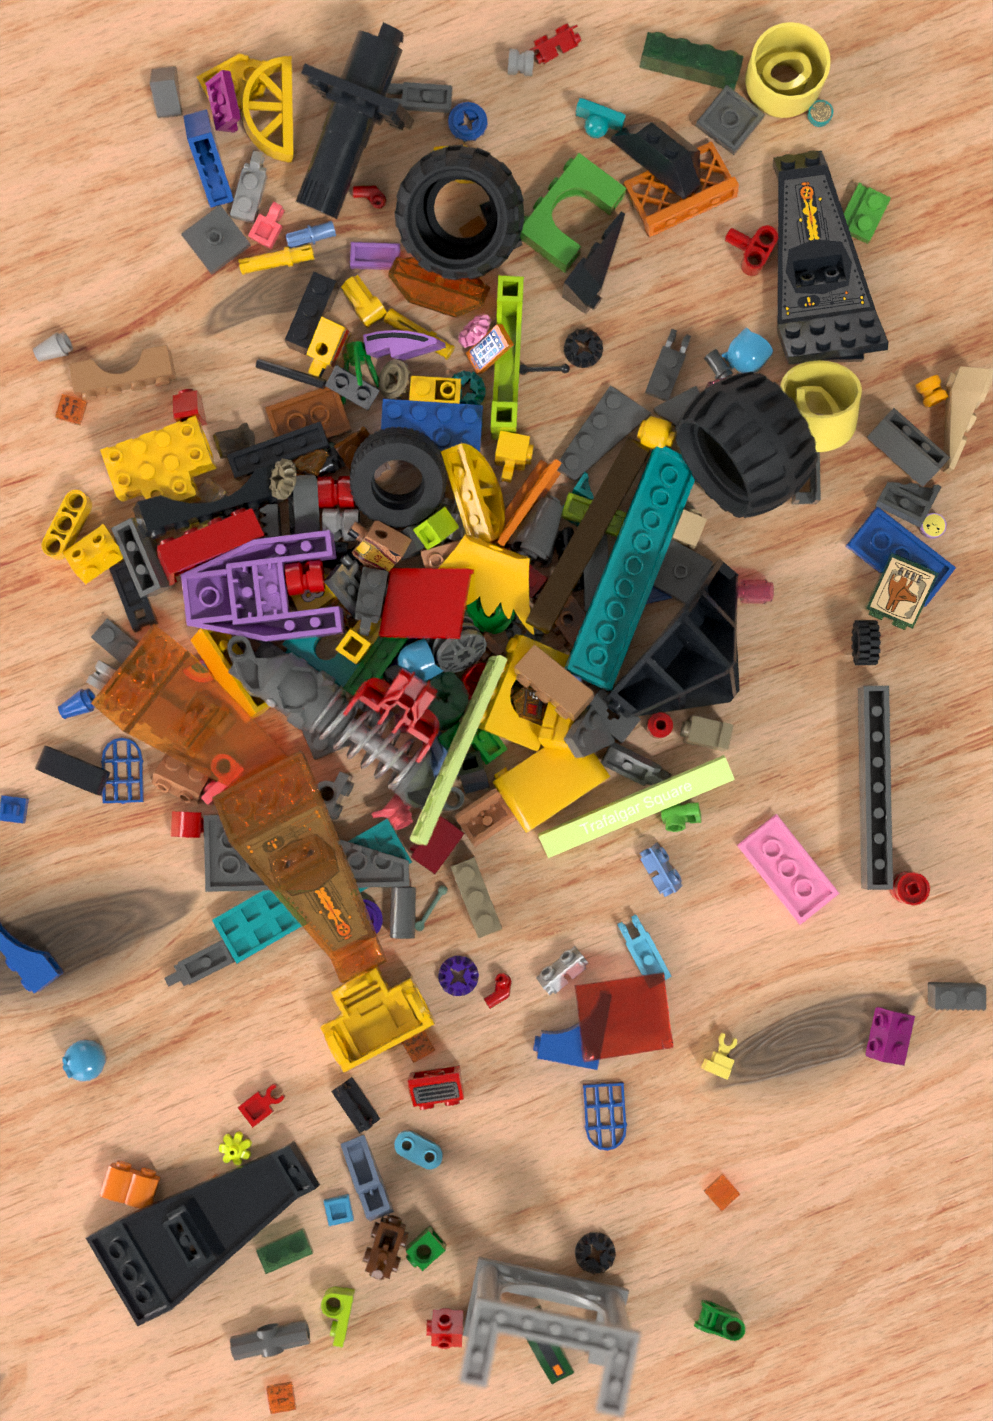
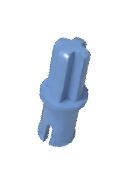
M329 221L312 227L307 225L308 228L286 234V241L289 248L308 243L314 245L315 241L335 237L336 232L333 222Z

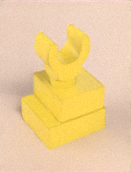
M721 1033L718 1038V1052H713L711 1060L704 1059L701 1068L728 1080L735 1060L727 1057V1055L737 1045V1039L733 1038L730 1045H725V1034Z

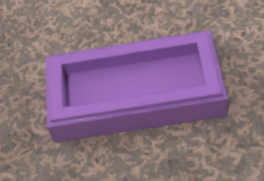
M351 242L350 268L400 270L401 245L400 243Z

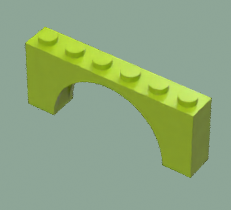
M498 275L497 324H503L514 345L495 362L491 440L499 439L500 430L516 434L524 277Z

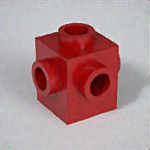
M449 1308L432 1310V1320H427L426 1336H431V1346L440 1349L462 1347L463 1310H452Z

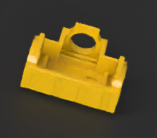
M196 416L188 418L183 422L179 421L165 426L158 431L154 430L145 433L138 438H131L117 443L110 448L100 449L115 495L122 502L141 495L145 499L162 495L185 503L201 501L193 477L217 469L209 442L201 422Z
M376 966L331 991L342 1014L332 1021L329 1020L323 1023L320 1028L333 1057L341 1065L343 1073L435 1024L436 1020L412 976L405 979L403 983L396 984L390 988L386 980L383 979L379 966Z

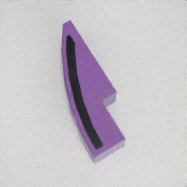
M388 330L363 335L367 355L376 359L391 354L392 358L404 361L446 348L445 343L436 338L411 331Z

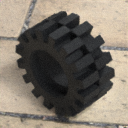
M855 620L852 629L853 636H851L853 662L855 665H877L880 659L879 653L881 652V634L878 621Z

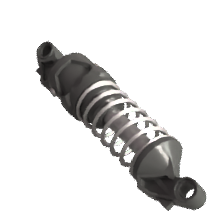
M235 636L229 640L228 655L233 666L228 673L242 683L243 688L250 696L259 697L264 700L268 706L274 707L285 715L287 721L299 730L305 729L309 733L316 731L320 734V740H324L327 736L331 739H336L333 744L334 750L341 747L347 739H350L353 743L347 752V760L352 759L361 749H364L367 752L361 761V769L368 767L377 758L380 762L374 772V778H380L391 768L394 771L387 783L388 789L392 788V791L401 798L404 805L423 810L435 782L431 750H428L420 763H418L416 760L422 746H420L412 758L408 756L413 747L414 738L409 739L400 749H397L394 745L400 736V729L397 730L395 735L391 733L386 739L381 737L387 725V719L381 725L376 724L371 730L367 726L373 716V709L367 710L358 720L354 718L359 708V700L355 702L349 713L344 715L343 713L349 704L346 690L339 688L340 686L336 684V679L327 672L316 670L294 653H286L270 658H256L246 637ZM237 643L244 644L246 646L245 653L241 655L235 654L232 651L233 645ZM452 787L450 793H454L457 796V804L450 806L445 802L442 811H454L463 805L464 794L459 788Z

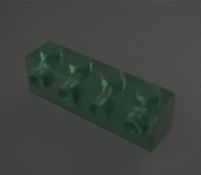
M648 32L639 68L721 89L728 85L735 90L744 56L739 55L733 50L722 51L715 49L709 44L698 45L691 43L685 38L674 39L667 37L661 32Z

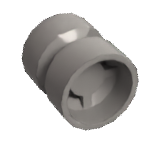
M324 508L322 531L330 530L334 534V541H338L340 537H343L345 541H356L347 532L355 521L360 524V510L345 509L343 512H340L335 508Z

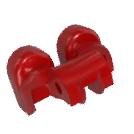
M402 668L391 684L379 678H371L363 682L351 698L343 714L347 715L358 699L375 711H380L381 716L377 724L381 725L391 708L396 704L401 706L406 712L401 716L391 733L395 735L401 726L408 727L406 731L423 741L422 749L416 760L420 763L439 732L438 718L427 709L438 690L430 685L431 682L428 681L426 683L415 676L414 671L411 673Z

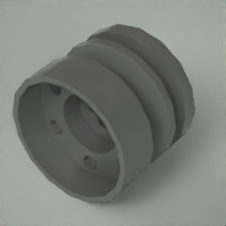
M466 609L460 639L425 638L439 667L445 672L452 673L463 671L474 665L484 654L487 645L484 636L480 633L478 627L474 625Z

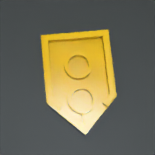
M239 53L198 75L197 79L209 100L206 82L221 70L230 71L240 110L248 79L266 61L252 59L247 55ZM261 81L253 90L249 101H256L264 96L266 86Z

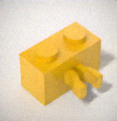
M500 430L495 454V465L504 467L501 478L502 482L511 483L514 469L525 471L526 464L531 465L534 445L530 444V436Z

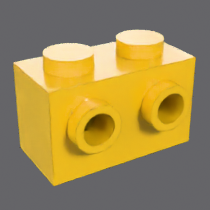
M104 524L62 552L73 572L85 585L123 559L114 535Z

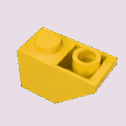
M411 376L409 401L460 404L461 379Z

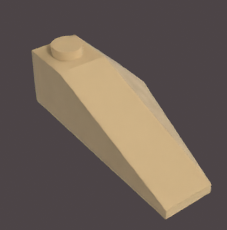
M960 366L954 373L951 372L947 378L945 386L948 387L947 394L949 397L945 399L944 452L950 458L943 465V473L949 474L954 470L967 441V437L963 435L965 432L968 433L972 425H974L977 417L973 412L986 398L993 379L992 369Z

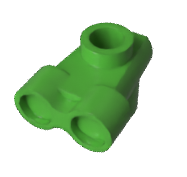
M699 802L687 803V805L678 803L661 811L665 829L670 832L683 831L686 828L685 823L688 822L690 824L702 823Z

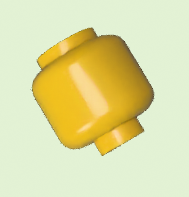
M651 416L647 420L642 421L637 439H640L642 445L653 450L656 446L659 448L671 447L676 433L672 432V423L670 421Z

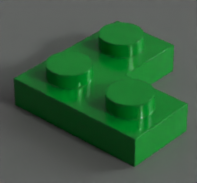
M461 721L437 738L447 752ZM477 728L470 744L475 751L480 750L482 760L486 765L507 750V747L498 736Z

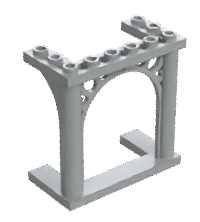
M478 1257L463 1329V1336L468 1337L459 1382L487 1388L498 1332L589 1352L588 1363L604 1366L596 1403V1412L624 1418L640 1338V1331L631 1329L626 1310L629 1294L628 1288ZM510 1292L597 1311L596 1321L501 1301V1294Z

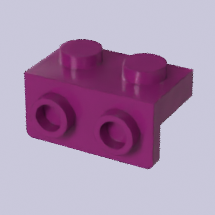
M876 1007L867 1044L866 1057L885 1063L905 1066L915 1016Z

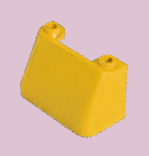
M544 747L510 771L505 767L493 775L496 780L492 783L525 833H527L611 776L595 753L575 758L571 751Z

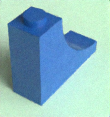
M207 109L184 115L187 140L210 208L233 202L234 198Z
M600 990L593 1009L583 1020L574 1026L557 1031L541 1030L540 1036H535L533 1051L537 1052V1059L598 1070L612 994L609 991Z

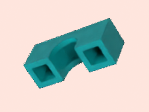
M322 637L290 639L283 642L282 645L287 648L285 653L292 652L299 658L304 659L316 670H324L336 679L337 685L344 687L359 665L353 663L340 652L330 660L320 659L316 654V647Z

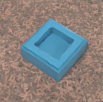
M349 1194L324 1199L329 1226L354 1221Z

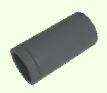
M391 887L390 938L413 939L415 938L416 887Z

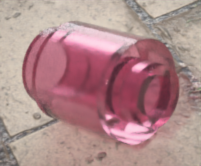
M742 578L741 582L738 583V598H740L741 603L766 604V602H772L774 596L773 582H768L767 579Z

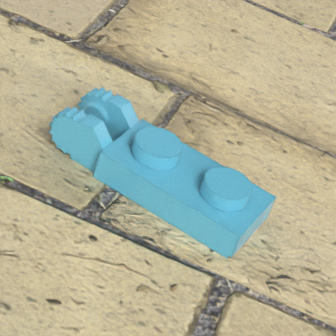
M635 914L631 918L633 925L640 933L639 936L631 939L626 925L623 922L617 925L626 940L625 944L650 989L672 976L648 931H645Z

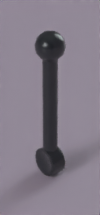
M525 364L519 366V373L521 375H526L528 372L561 371L566 374L570 371L568 364L553 367H527Z

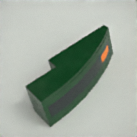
M541 1305L534 1307L543 1310ZM527 1339L551 1384L575 1373L562 1346Z

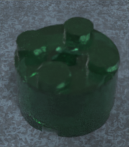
M452 672L440 673L425 681L426 683L428 681L431 682L430 685L438 690L427 709L438 718L440 731L448 730L459 723L468 704V691L464 683Z

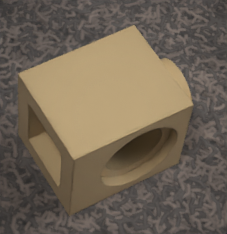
M694 509L683 510L672 539L694 550L707 521L706 518L702 517L703 513Z

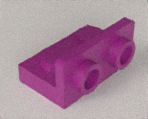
M221 70L206 82L216 131L235 133L238 131L237 122L241 119L240 110L237 104L231 72Z

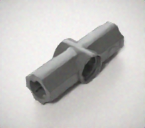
M306 1320L281 1326L273 1323L262 1326L257 1331L231 1336L230 1349L234 1361L258 1355L272 1357L282 1353L285 1349L308 1345L311 1342L309 1326Z

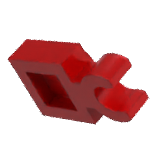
M276 1083L268 1087L264 1096L260 1091H257L237 1107L252 1128L274 1112L270 1106L271 1104H279L285 1098V1094L278 1098L272 1096V1090L278 1086Z

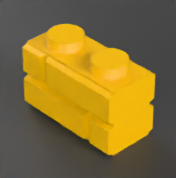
M548 702L538 739L544 747L571 751L564 737L574 721L569 717L567 720L562 718L555 711L557 707Z

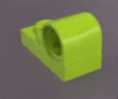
M333 1286L328 1288L321 1302L322 1312L327 1317L338 1319V1321L333 1320L330 1336L334 1337L333 1346L343 1348L355 1289ZM331 1297L338 1298L341 1304L333 1307L328 1303V1299Z

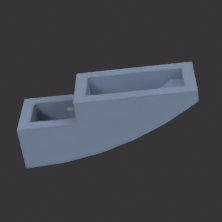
M365 1135L340 1144L356 1193L359 1194L366 1219L371 1222L393 1213L394 1210Z

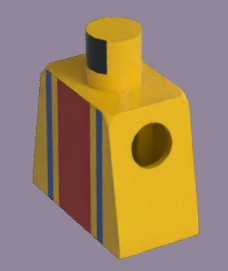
M321 317L307 351V355L313 358L308 372L322 378L327 365L335 368L352 332L335 322ZM328 347L327 354L322 355L323 350Z

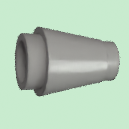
M56 332L33 348L34 355L39 362L68 356L69 352L73 350L72 343L64 332L60 334Z

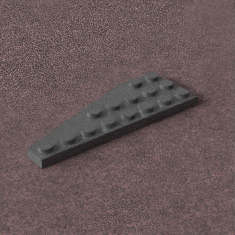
M259 814L204 815L205 892L279 890L240 845L284 822ZM281 829V830H279V831H277V832H275V833H273V834H271V835H269V836L263 838L262 840H264V839H266V838H268V837H270V836H272V835H274V834H276V833L282 831L283 829ZM317 835L292 842L271 858L275 878L287 890L317 888L338 871L333 849ZM333 837L353 888L410 886L409 860ZM279 840L278 843H276V845H282L281 840ZM258 841V842H256V843L250 845V848H248V849H250V850H253V852H250V855H251V856H252V853H254V850H256V849H258V848H260V847L263 846V845H261V846H259V847H257V848H255V849H251V846H253V845L259 843L260 841ZM272 845L267 847L271 851L274 846Z

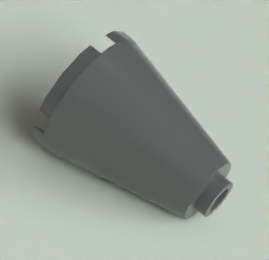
M551 495L541 497L510 536L504 546L505 549L510 547L511 551L529 557V564L534 565L536 561L542 563L541 568H549L554 554L563 510L560 500Z

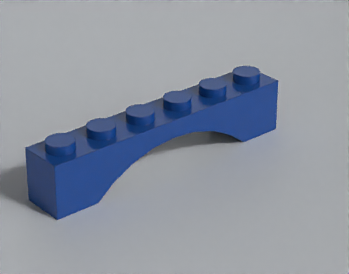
M0 923V951L6 957L5 963L13 972L17 971L22 978L20 981L27 991H32L34 994L40 992L64 973L49 952L36 950L14 938Z

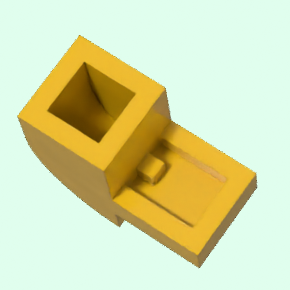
M380 618L378 623L371 622L369 636L359 634L361 620H359L354 628L347 632L335 650L353 663L359 664L379 637L382 619Z

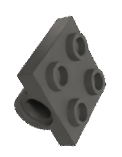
M339 772L335 782L321 781L314 788V799L323 806L322 810L327 822L338 819L344 807L340 803L344 796L348 797L354 787L355 783L351 782L353 777L344 772ZM327 787H331L334 790V796L329 801L323 795Z

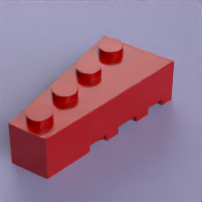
M238 509L231 513V517L223 520L222 518H216L208 522V526L198 529V527H194L185 531L184 536L176 539L169 537L162 540L160 545L157 546V557L169 585L177 583L176 577L252 540L263 539L265 535L253 509Z

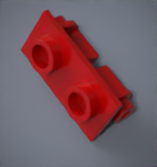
M566 23L555 29L556 35L550 38L544 35L534 40L535 46L529 50H536L537 54L534 55L537 64L542 63L545 65L547 62L558 57L559 54L555 48L558 45L562 54L578 47V43L582 42V39L578 32L574 34L573 31L578 25L570 27Z

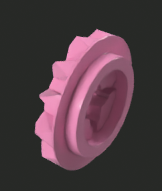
M485 313L475 316L473 320L464 326L463 331L460 332L458 342L463 347L473 346L478 343L488 332L491 318Z

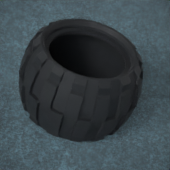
M451 145L430 152L409 170L401 182L396 196L395 224L399 229L400 241L408 254L411 253L419 262V266L429 273L432 271L442 275V278L445 279L469 278L472 280L485 276L486 273L498 268L508 259L516 247L523 230L525 217L524 199L521 188L515 181L512 171L504 162H500L493 157L490 152L478 147ZM461 179L470 180L481 186L488 195L491 204V215L485 228L480 233L467 238L455 237L444 231L436 219L434 209L439 191L449 182Z

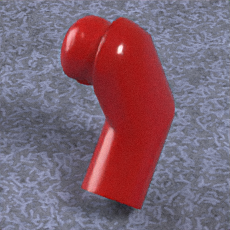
M353 186L354 198H366L376 209H381L386 205V196L377 186Z

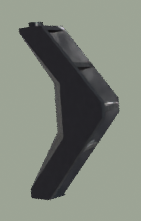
M721 559L711 566L686 604L654 643L604 697V700L608 702L606 704L612 712L616 714L621 713L625 718L718 705L730 703L740 691L737 649L739 574Z

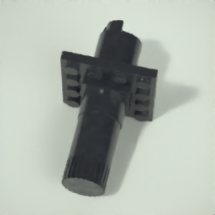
M383 22L378 36L359 30L341 78L306 63L304 64L301 74L307 78L306 83L312 85V88L317 90V93L321 94L322 98L329 100L331 104L295 202L331 218L338 219L374 125L381 126L383 119H385L393 128L403 131L405 127L411 130L414 119L399 102L385 97L403 52L399 46L404 41V33L397 28Z

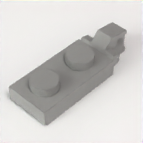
M253 150L250 164L245 163L244 168H242L230 212L231 218L255 223L267 181V168L263 167L265 157H263L262 152Z

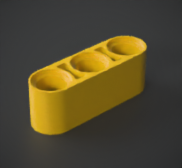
M71 490L65 495L42 540L41 547L43 552L53 559L62 560L65 558L62 552L74 545L91 512L92 501L82 491ZM82 497L83 505L79 508H74V501ZM71 519V528L63 531L62 525L64 521ZM59 541L61 545L59 551L52 553V544Z

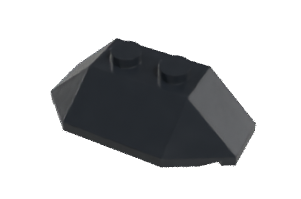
M663 121L627 125L611 137V141L681 198L686 199L700 187V150Z

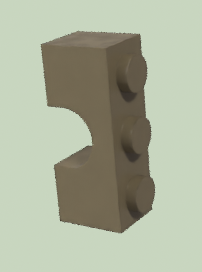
M475 857L451 866L478 938L501 930L502 925Z

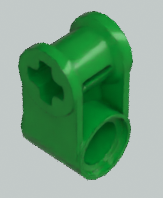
M708 1300L701 1301L702 1309L698 1321L694 1322V1327L705 1333L715 1334L730 1341H738L743 1338L746 1328L743 1318L739 1313ZM730 1321H737L740 1324L738 1329L734 1331L728 1330L726 1326Z

